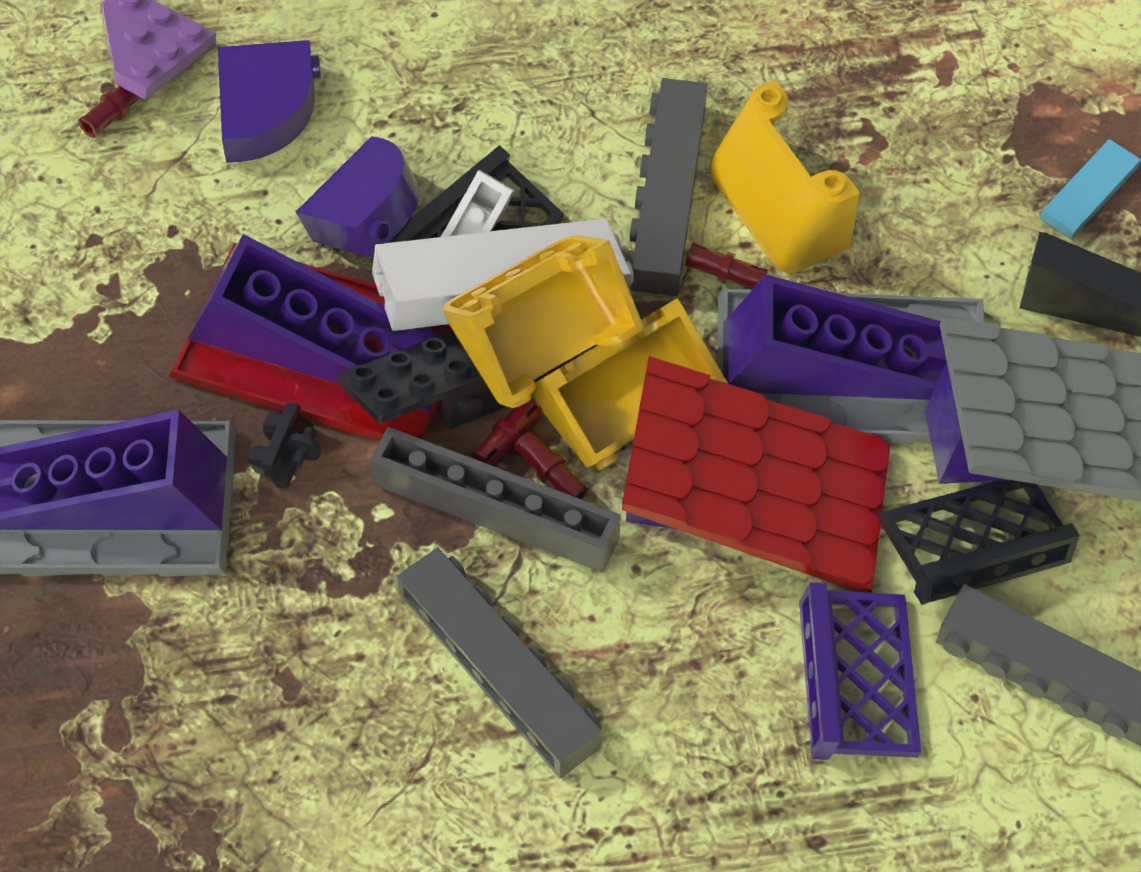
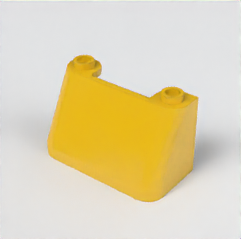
M775 79L752 91L711 158L710 175L772 264L778 270L785 273H796L851 247L860 192L848 176L837 170H826L810 176L774 127L775 121L782 118L788 110V97Z
M582 235L570 236L547 246L456 296L442 308L449 325L497 402L510 408L521 406L531 400V394L536 390L534 379L594 345L609 346L612 350L625 347L633 341L632 336L645 330L610 241Z
M678 298L643 318L641 321L645 330L632 336L633 341L627 346L612 350L609 346L598 345L535 382L536 390L531 394L532 399L537 402V406L542 408L543 414L587 468L595 465L599 471L619 459L616 451L634 439L649 356L709 374L711 379L728 384Z

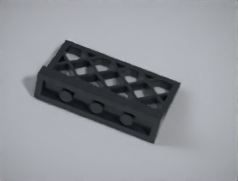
M499 145L411 217L389 243L441 237V232L446 229L478 170L483 171L499 182L509 178L519 187V197H511L508 206L519 207V222L499 221L492 231L558 224L563 220L564 213L509 162L511 155ZM525 207L541 208L549 217L542 223L525 222Z
M1014 480L993 481L880 512L878 520L915 580L914 594L921 605L958 595L963 584L979 589L1071 563L1080 537L1072 523L1063 525L1037 484ZM1023 488L1030 498L1029 505L1006 497L1007 492ZM982 500L996 506L992 515L971 508L969 505L971 502ZM1000 508L1024 515L1021 524L1018 525L997 517ZM945 510L958 515L955 525L933 518L932 515L934 512ZM967 518L986 525L984 534L980 535L961 528L960 525L963 519ZM1032 518L1046 523L1049 530L1038 532L1025 526L1028 519ZM907 520L921 527L916 536L900 530L896 523ZM926 528L948 535L949 538L946 545L944 546L922 538ZM994 528L1014 535L1015 538L1006 542H999L988 538L991 529ZM956 538L976 545L978 548L977 550L963 553L952 549L951 546ZM918 548L937 555L940 559L921 565L915 553Z

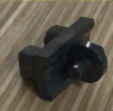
M287 402L283 413L267 414L263 423V433L268 440H271L268 447H253L248 457V463L255 473L269 476L276 487L288 488L296 468H301L305 460H317L322 451L321 445L314 440L317 431L312 423L301 415V407L298 403Z

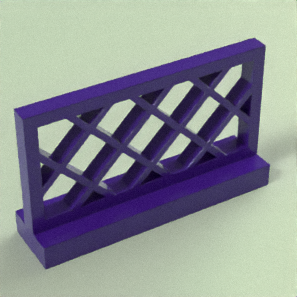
M810 582L799 601L812 759L829 760L832 754L918 758L921 754V743L905 595L827 590V583ZM832 604L846 605L858 616L846 627L833 615ZM876 607H894L895 623L889 629L870 613ZM862 620L881 636L870 647L852 632ZM895 630L897 632V637L893 634ZM842 639H845L861 654L851 666L836 654V645ZM884 641L899 653V662L893 668L874 652ZM866 659L884 675L873 687L855 671ZM899 669L901 671V676L897 673ZM838 670H840L843 674L838 676ZM846 678L865 693L854 706L840 694L839 685ZM888 680L903 692V701L896 708L878 692ZM869 699L888 714L877 727L859 711ZM903 709L905 711V716L901 713ZM850 718L869 734L862 742L844 741L843 725ZM894 720L907 732L908 744L892 742L882 730Z

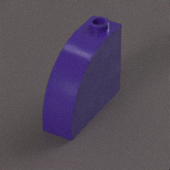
M310 40L218 47L221 131L226 163L263 158L286 147L306 127L313 112L315 101L314 78H321L319 55H311Z
M371 136L295 212L312 241L374 258L375 245L389 243L410 220L418 205L420 190L418 182L400 149L389 140Z

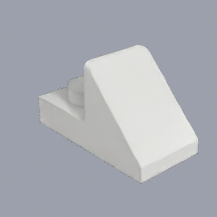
M478 170L441 237L491 232L496 223L503 218L514 190L483 171Z

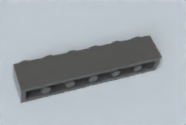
M662 78L660 92H652L650 116H656L655 124L647 123L645 146L651 147L650 155L642 154L640 178H646L645 187L637 186L635 209L641 210L640 219L632 218L630 229V242H636L635 251H627L626 261L631 263L633 269L631 291L678 297L708 83Z
M387 427L370 459L372 482L377 487L604 573L620 539L621 514Z
M439 547L435 548L397 575L399 595L559 779H561L601 749V722L589 708L583 710L573 699L574 693L563 678L558 677L555 679L546 669L547 664L541 653L533 646L528 648L520 640V634L515 624L507 616L501 618L492 608L493 603L486 591L480 586L474 588L465 578L466 572L460 562L453 556L447 558Z
M963 584L941 623L936 640L937 644L943 646L944 650L952 656L958 658L965 657L981 665L988 674L994 677H1005L1015 682L1026 693L1034 697H1044L1060 705L1067 714L1077 718L1084 717L1100 725L1107 734L1116 738H1125L1141 746L1140 671Z

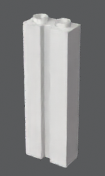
M607 219L376 244L372 270L380 296H384V308L393 331L449 324L442 309L448 301L547 246L570 236L582 235L610 241L627 286L633 283L631 263L625 261L621 252L619 236L613 234Z

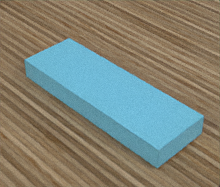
M1109 139L1042 210L1040 219L1072 240L1137 170L1141 159Z

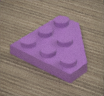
M105 0L102 2V19L106 28L109 56L113 64L114 82L145 100L215 46V32L154 0Z

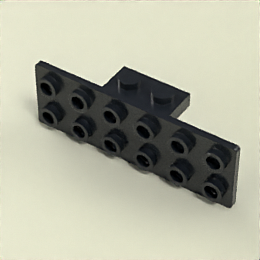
M453 330L434 338L426 339L421 343L400 351L392 352L387 356L366 364L358 365L337 375V384L378 423H385L442 400V421L450 429L507 407L497 402Z

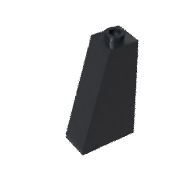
M1039 231L1019 308L1141 337V273L1053 235Z

